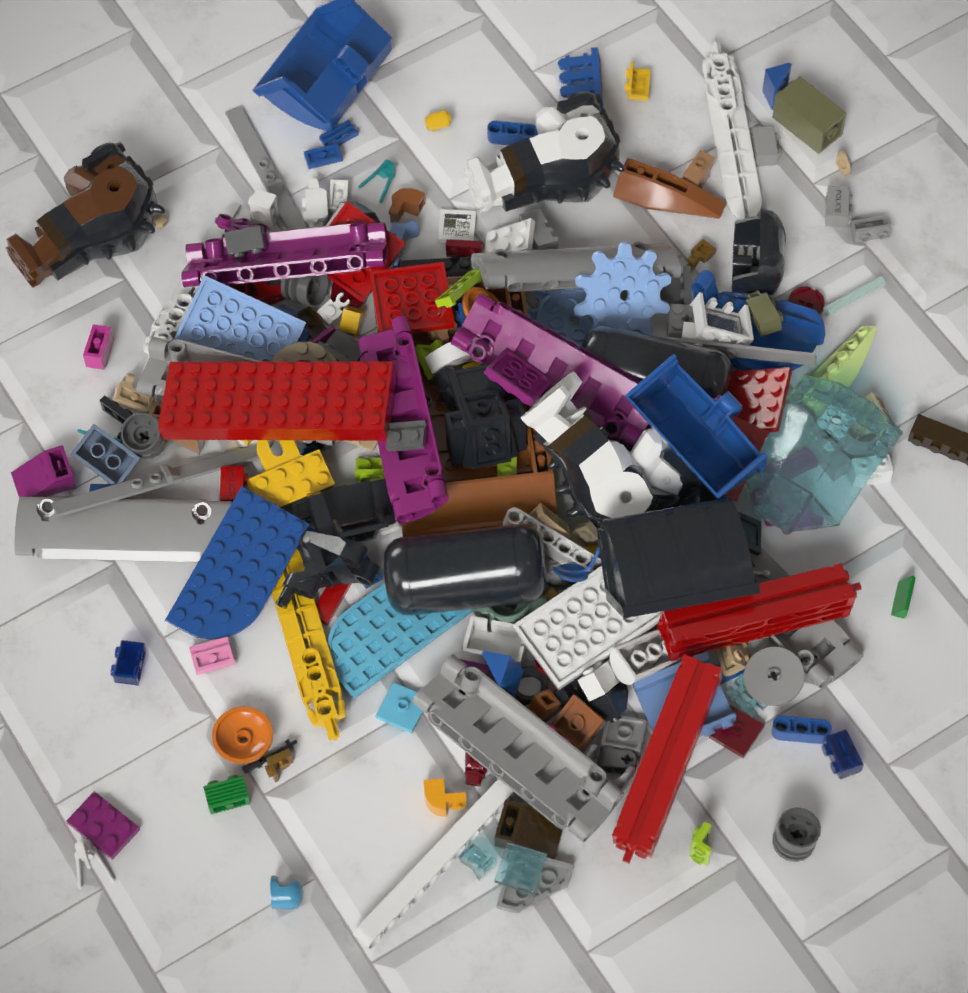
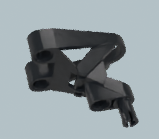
M304 531L299 539V544L308 551L310 559L304 571L287 575L282 584L284 589L275 604L287 609L294 594L314 599L319 588L323 587L332 588L335 585L353 583L372 586L381 568L373 561L364 559L369 550L365 545L357 541Z

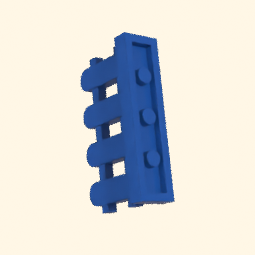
M598 47L591 48V55H587V53L577 57L567 55L565 58L558 61L559 69L566 70V72H562L559 75V80L562 84L567 83V86L560 88V95L566 98L578 92L599 93L602 99V103L599 106L600 109H604ZM584 67L583 70L571 71V69ZM585 81V83L572 85L573 82Z

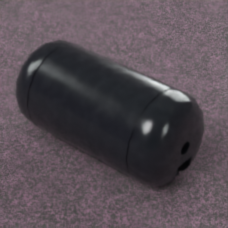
M600 325L592 328L585 335L581 346L640 381L675 354L679 361V366L711 398L714 399L718 395L723 396L729 390L732 363L724 352L717 349Z
M528 524L405 536L390 542L384 552L383 569L387 597L391 607L402 615L413 616L531 603L541 598L547 587V567L542 537L534 527Z

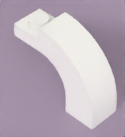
M451 342L441 346L425 357L432 374H437L448 366L456 367L462 363L474 361L468 353L451 345ZM476 347L477 353L483 355L482 348Z

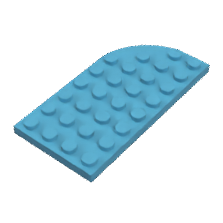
M383 583L343 612L330 631L327 643L340 685L354 700L471 614L473 609L413 616L402 615L391 607L385 583Z

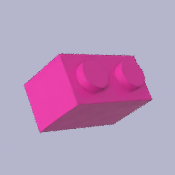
M92 325L83 353L86 367L105 369L114 340L111 327Z

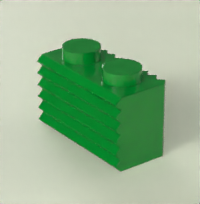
M232 775L227 780L221 782L213 780L208 782L206 786H203L210 815L250 804L243 776Z

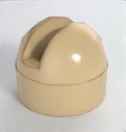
M156 214L154 216L156 229L167 225L165 215Z

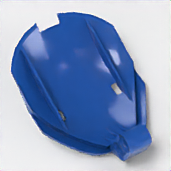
M702 270L692 283L693 299H695L699 292L703 293L704 305L711 298H716L717 306L715 308L722 309L727 302H732L734 307L732 312L738 313L746 304V294L728 291L719 293L714 275L707 270ZM773 299L776 304V310L780 311L783 316V321L781 322L782 330L763 337L760 336L751 320L754 340L749 346L813 353L817 345L824 343V322L818 312L811 308L785 300L777 301ZM706 314L708 326L738 333L735 321ZM739 357L730 358L732 366L741 371L790 367L791 371L803 366L801 364Z

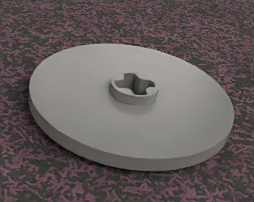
M768 647L756 652L749 659L744 670V683L747 691L756 701L767 706H780L792 701L800 693L805 679L804 669L799 658L791 651L781 647ZM772 672H775L776 675L780 674L779 676H777L776 681H773L772 678H769L772 676Z

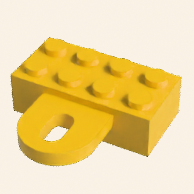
M268 440L257 441V455L265 472L249 478L247 483L251 492L284 509L291 506L292 502L307 498L306 494L329 490L335 485L319 449L301 457L294 440H278L283 454L275 456L269 447Z

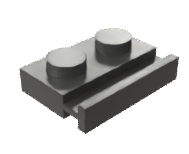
M426 420L389 423L390 428L386 442L388 452L425 449L426 427L428 426Z

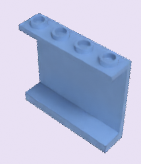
M707 651L693 657L699 659L702 663H710ZM681 662L633 683V689L652 732ZM720 685L717 687L715 698L700 736H710L715 733L716 729L721 727L727 729L733 726V722L736 721V715L732 713Z

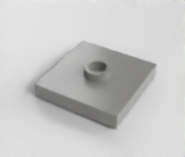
M622 716L621 719L614 723H611V721L606 722L600 748L610 747L619 750H629L635 756L640 757L648 720Z

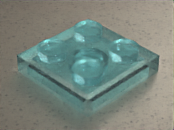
M507 842L495 877V883L535 895L547 854Z

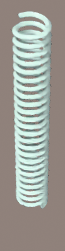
M883 276L826 305L823 308L824 314L827 317L828 315L831 316V314L836 313V311L838 312L843 307L845 308L850 303H855V301L860 300V298L862 299V297L869 295V293L871 294L876 289L878 290L886 286V282L882 278Z

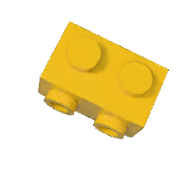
M630 62V68H626V79H629V82H625L624 92H628L627 100L648 101L651 69L633 68L634 62Z

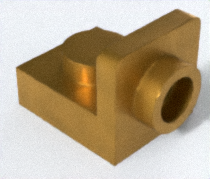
M286 749L266 758L267 766H265V770L269 778L273 777L275 782L279 781L276 770H284L293 763L290 750Z

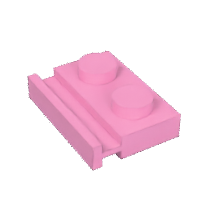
M228 637L189 647L196 675L235 665Z

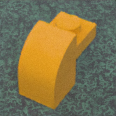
M444 778L423 780L425 803L428 809L435 815L447 817L446 809L458 811L462 808H467L466 792L445 794Z

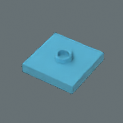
M393 682L376 714V718L412 734L424 712L412 702L418 692Z

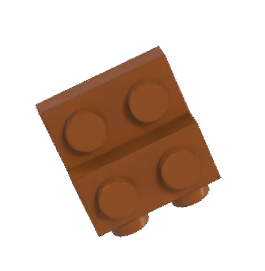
M574 694L551 725L556 728V732L562 737L569 739L574 747L584 752L606 720Z

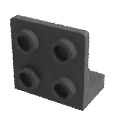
M683 266L680 278L671 279V283L661 289L660 298L669 304H691V266Z
M339 329L332 334L325 344L320 340L317 343L328 349L334 355L337 362H358L361 358L358 341Z

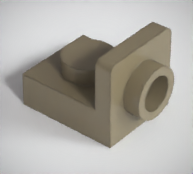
M591 521L576 525L571 532L569 540L585 548L588 543L598 540L597 528Z

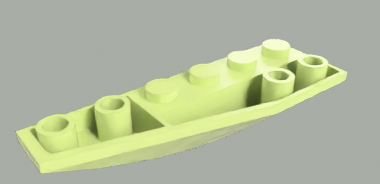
M861 326L814 372L804 379L803 384L793 393L789 403L799 410L804 408L812 418H821L830 405L835 407L847 392L862 367L876 333V326Z

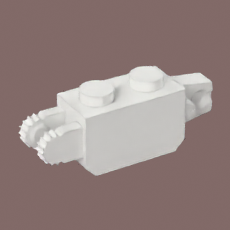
M313 178L308 183L309 189H305V197H302V206L306 208V211H303V222H307V228L323 227L329 220L327 191L319 188V181Z

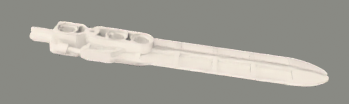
M714 42V44H710L712 55L703 60L704 86L726 203L732 214L741 220L746 218L743 200L746 201L749 217H754L760 211L762 196L740 77L736 72L737 67L734 57L727 56V53H722L720 43ZM729 68L734 73L732 77L731 74L729 75ZM728 121H731L732 129H729ZM732 133H733V137H734V142H735L736 151L733 150L732 139H731V134H732ZM736 155L738 158L740 173H738L735 161ZM739 178L742 180L744 195L741 193Z
M232 205L219 214H227L234 219L241 205ZM243 206L236 219L247 218L250 220V213L247 207ZM215 219L202 240L204 246L206 240L222 238L225 236L224 233L228 231L227 229L219 228L215 223ZM180 278L164 308L159 312L151 326L150 335L146 337L143 344V351L149 354L148 346L154 333V337L170 342L174 340L199 286L183 287L182 279Z

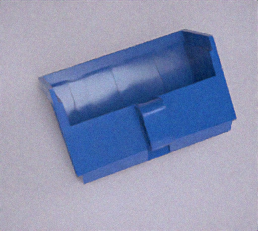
M331 0L315 8L252 91L259 97L264 96L273 105L294 119L317 129L332 131L392 51V37L354 0Z
M675 354L625 395L630 404L717 499L732 492L754 474L758 475L766 468L768 455L766 453L760 454L732 421L742 411L740 402L729 391L715 402L679 366V361Z

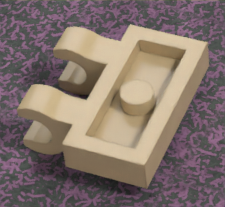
M127 373L122 382L117 384L113 401L148 414L154 397L137 393L136 388L132 387L135 375Z

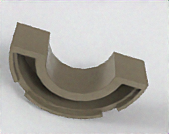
M297 342L281 349L271 362H337V360L328 349L319 344Z

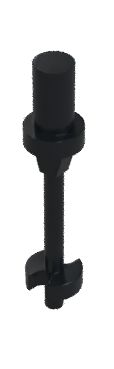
M287 739L285 740V746L242 766L244 774L256 768H262V765L267 761L266 758L288 748L291 752L294 750L293 745L297 744V741L290 742Z

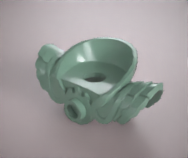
M542 596L537 601L531 603L506 605L509 608L515 609L512 611L507 610L506 606L473 609L476 617L488 619L489 624H491L492 620L515 624L547 603L548 598L547 596Z

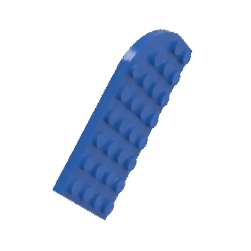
M241 486L165 621L191 636L202 639L230 637L248 628L262 611L299 545L302 533L307 530L310 524Z

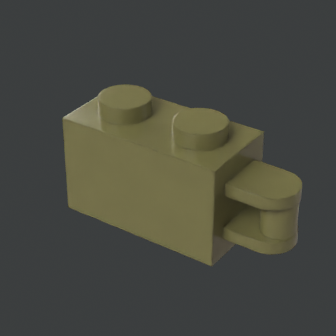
M759 290L746 294V305L749 307L750 318L760 336L763 337L782 330L781 322L783 321V316L780 311L776 310L773 298L770 299L767 293L761 294Z

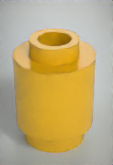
M445 110L437 111L424 117L428 131L449 127V123L452 122L449 112Z

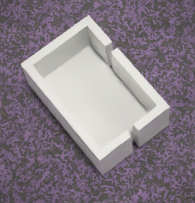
M470 616L462 647V660L488 665L482 652L489 651L509 655L522 667L526 645L513 629V624L492 620L491 632H489L488 619Z

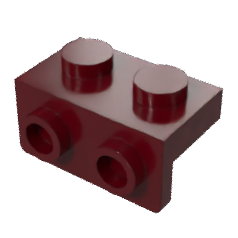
M446 239V257H471L473 253H483L484 242Z

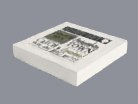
M440 209L438 242L446 243V239L474 241L476 211Z

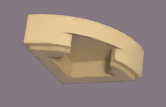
M838 152L836 159L837 167L845 176L851 174L850 163L845 152Z

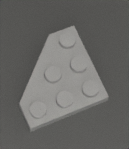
M513 849L496 908L517 914L565 889L569 885L574 865Z

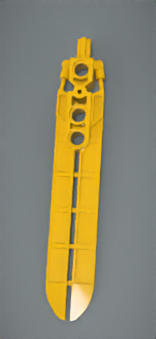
M297 548L286 566L288 575L304 571L305 566ZM284 571L272 591L274 603L278 600L284 589L282 586L286 579ZM294 594L298 609L295 610L292 598L287 609L281 608L276 604L275 607L302 701L308 711L307 716L313 727L321 726L326 728L329 741H336L340 737L337 723L341 722V719L347 715L345 701L342 700L341 685L315 600ZM298 614L301 616L305 634H302L297 618ZM304 639L308 640L310 648H306ZM333 694H338L339 701H337V706L333 699ZM312 701H313V705H314L315 711H314V710H311V708H310V706H309V704H310ZM331 710L328 714H324L325 711Z

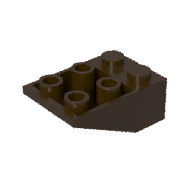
M505 800L494 837V846L511 851L518 849L555 860L563 829L555 826L536 809L525 804Z

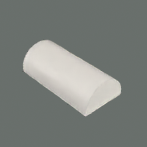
M656 629L612 648L610 664L615 676L622 683L631 685L658 671L680 663L682 657L678 660L670 661L665 649V641H662L659 631Z

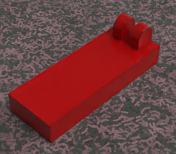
M352 584L335 585L332 588H325L316 604L322 624L329 625Z

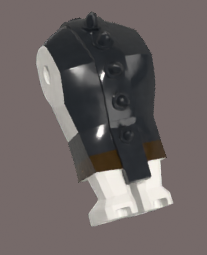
M591 92L574 93L568 99L558 101L556 107L549 106L540 110L536 114V128L539 135L500 149V156H496L497 168L491 172L479 157L467 160L468 167L464 168L465 178L479 213L489 211L493 206L503 205V209L507 212L534 203L538 204L545 200L557 201L559 204L563 202H589L603 187L610 188L609 178L612 172H624L625 168L619 161V135L615 132L613 122L609 119L605 109H600L599 104L602 103L600 94H593Z
M574 371L542 395L533 404V407L521 417L527 426L536 430V433L533 435L534 439L552 457L548 468L550 470L562 468L565 481L562 482V485L555 488L554 491L558 494H570L574 502L572 504L573 507L565 513L566 516H585L591 520L597 529L601 528V523L604 519L675 507V503L681 499L678 495L681 490L687 491L694 485L697 488L703 485L701 480L653 428L643 431L631 452L624 445L608 440L606 438L608 433L602 426L599 427L593 423L586 407L577 409L570 401L582 384L581 379Z

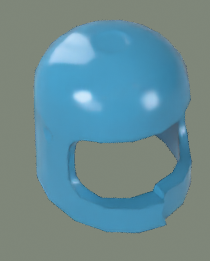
M271 876L270 893L272 909L291 910L298 908L303 899L301 883L291 879L289 886L281 887L278 886V877Z

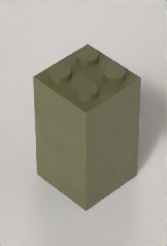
M799 76L796 80H792L786 88L776 93L772 118L816 153L820 154L843 135L847 112Z

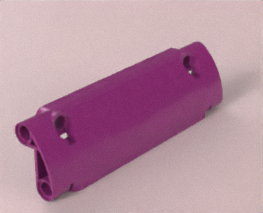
M360 222L265 233L268 249H263V253L259 254L248 252L245 253L244 257L234 258V255H228L225 237L208 239L205 241V246L203 242L186 244L185 250L188 264L181 273L183 287L199 286L204 275L224 285L352 272L358 271L361 268L385 266L387 260L385 222L368 224V230L366 224Z
M480 293L462 327L455 333L451 345L468 353L474 361L481 365L492 363L508 348L553 380L543 395L574 371L581 379L582 384L570 400L577 409L586 407L593 423L599 427L602 426L608 433L607 437H614L633 448L649 423L630 404L625 395L641 381L511 306L498 302L494 307L496 301ZM488 338L490 340V343H487L483 339ZM476 347L482 348L483 355L477 353ZM617 413H618V414H621V415L623 416V418H622V419L618 418V417L616 416ZM609 423L615 424L617 430H611L609 428Z
M399 316L392 320L393 329L361 337L358 340V345L362 357L360 362L393 361L397 371L391 423L426 420L428 423L426 427L425 449L388 452L386 449L387 441H377L396 522L407 523L434 512L445 504L449 497L409 320L405 316Z

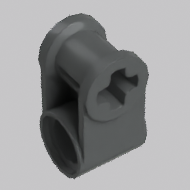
M602 747L599 750L597 765L605 773L624 774L625 769L630 765L636 768V756L629 750Z

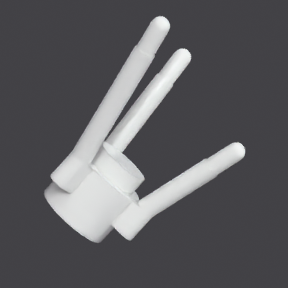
M81 840L75 844L76 853H74L76 859L79 889L82 888L81 860L85 861L87 868L90 869V859L93 858V855L110 881H115L100 857L96 846H92L90 840Z

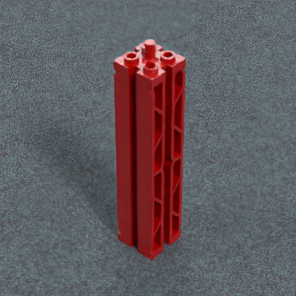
M842 563L833 567H823L759 583V594L662 611L657 629L662 641H665V649L670 661H674L683 657V654L694 656L706 651L710 652L836 620L839 617H848L857 598L856 591L861 590L862 587L860 582L848 583L850 579L847 570H844Z
M683 654L681 665L678 667L618 818L617 826L612 833L613 843L616 844L615 847L625 851L622 859L625 863L630 864L634 852L636 856L643 859L647 857L652 858L654 848L657 846L715 698L717 687L722 680V668L702 663L699 659Z

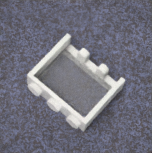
M700 292L691 302L690 306H693L697 334L695 338L749 346L754 340L748 305L745 304L738 313L732 312L734 309L732 302H727L722 309L715 308L717 306V299L711 298L704 305L703 293Z

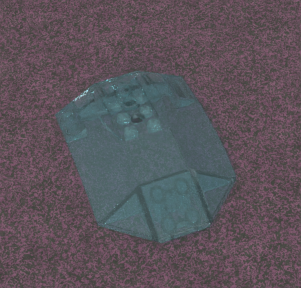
M804 375L786 398L779 432L768 433L760 450V454L766 453L768 455L766 468L758 475L754 474L746 481L753 513L786 533L839 526L862 489L903 432L872 401L845 385ZM838 418L841 420V423L836 424L832 419ZM828 431L832 437L825 439L821 436V433Z

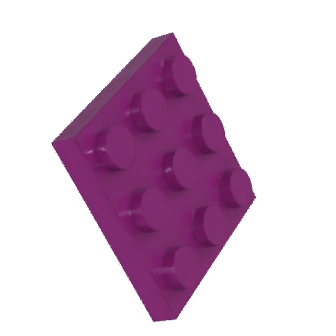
M508 348L484 372L491 381L497 382L504 387L505 391L514 394L522 403L531 407L553 382L552 379Z

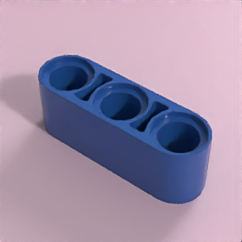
M491 121L487 125V140L491 144L509 146L538 135L534 124Z
M778 716L773 721L771 734L773 738L780 741L824 744L829 740L832 726L830 722L824 719ZM777 726H783L785 730H779ZM797 728H803L806 731L800 732L797 730ZM817 730H824L826 733L820 734Z

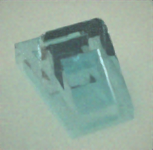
M472 844L458 856L461 863L473 870L479 881L489 874L497 863L496 857L475 844Z

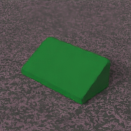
M915 576L907 577L898 582L891 611L892 616L906 618Z

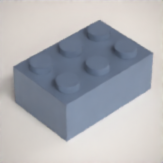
M95 424L91 426L71 453V456L111 485L124 482L140 460V457Z

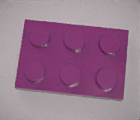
M95 791L66 820L69 826L85 839L90 840L94 846L111 860L140 831L138 825Z

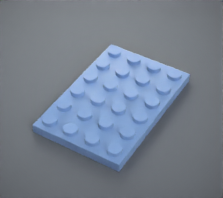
M204 275L174 340H184L262 362H271L281 349L298 342L306 322Z

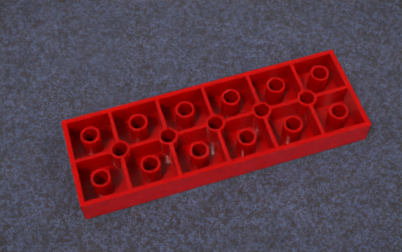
M393 361L170 362L158 430L164 440L387 441V434L390 428L389 423H391L397 371Z

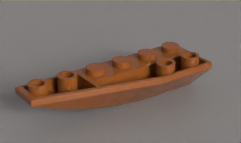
M627 158L623 165L625 171L620 172L613 194L614 198L645 209L720 219L726 207L724 201L695 184L630 158Z

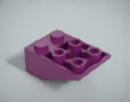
M63 445L43 451L11 472L19 497H48L77 487Z

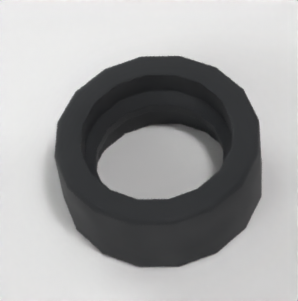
M522 667L524 672L521 679L526 677L536 678L541 683L540 692L548 690L549 683L544 673L537 667ZM517 690L514 698L526 706L529 705L534 695H524Z

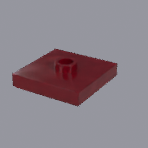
M729 705L732 713L736 715V721L733 722L734 725L727 729L722 727L716 729L715 733L710 735L709 738L744 759L765 725L736 707Z

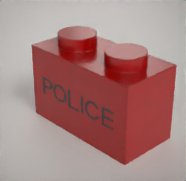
M244 466L221 467L220 501H233L241 486L245 488V485H248L249 476L248 473H245Z

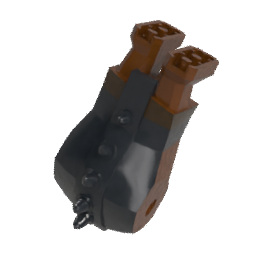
M120 141L118 143L109 142L96 147L90 156L82 159L80 166H74L67 171L63 178L66 189L71 197L36 220L38 227H35L38 240L35 243L30 244L16 233L6 239L8 246L5 248L10 259L32 288L41 284L44 277L53 275L55 279L60 280L84 265H88L89 262L95 259L107 258L110 260L114 256L136 252L140 249L148 234L155 232V228L152 225L153 217L156 214L165 213V209L157 202L152 180L144 174L141 166L137 165L130 155L126 158L123 153L126 149Z

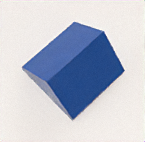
M791 63L765 69L762 92L771 110L774 107L776 93L786 88L789 84Z
M483 651L482 655L497 684L512 697H515L524 672L522 667L509 655Z

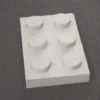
M529 218L487 232L484 253L495 252L498 249L506 251L532 250L535 221Z

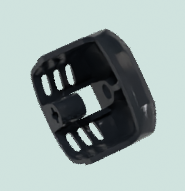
M760 209V215L735 221L732 292L752 293L759 290L761 294L774 295L778 290L785 273L786 234L782 221L774 211ZM740 246L744 248V255H738ZM749 246L753 248V258L752 255H747ZM758 247H760L759 259L756 258ZM751 266H759L758 271L751 273Z

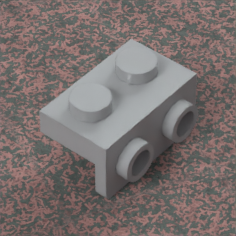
M885 216L853 220L849 224L854 242L885 239L890 237L892 226L887 223Z

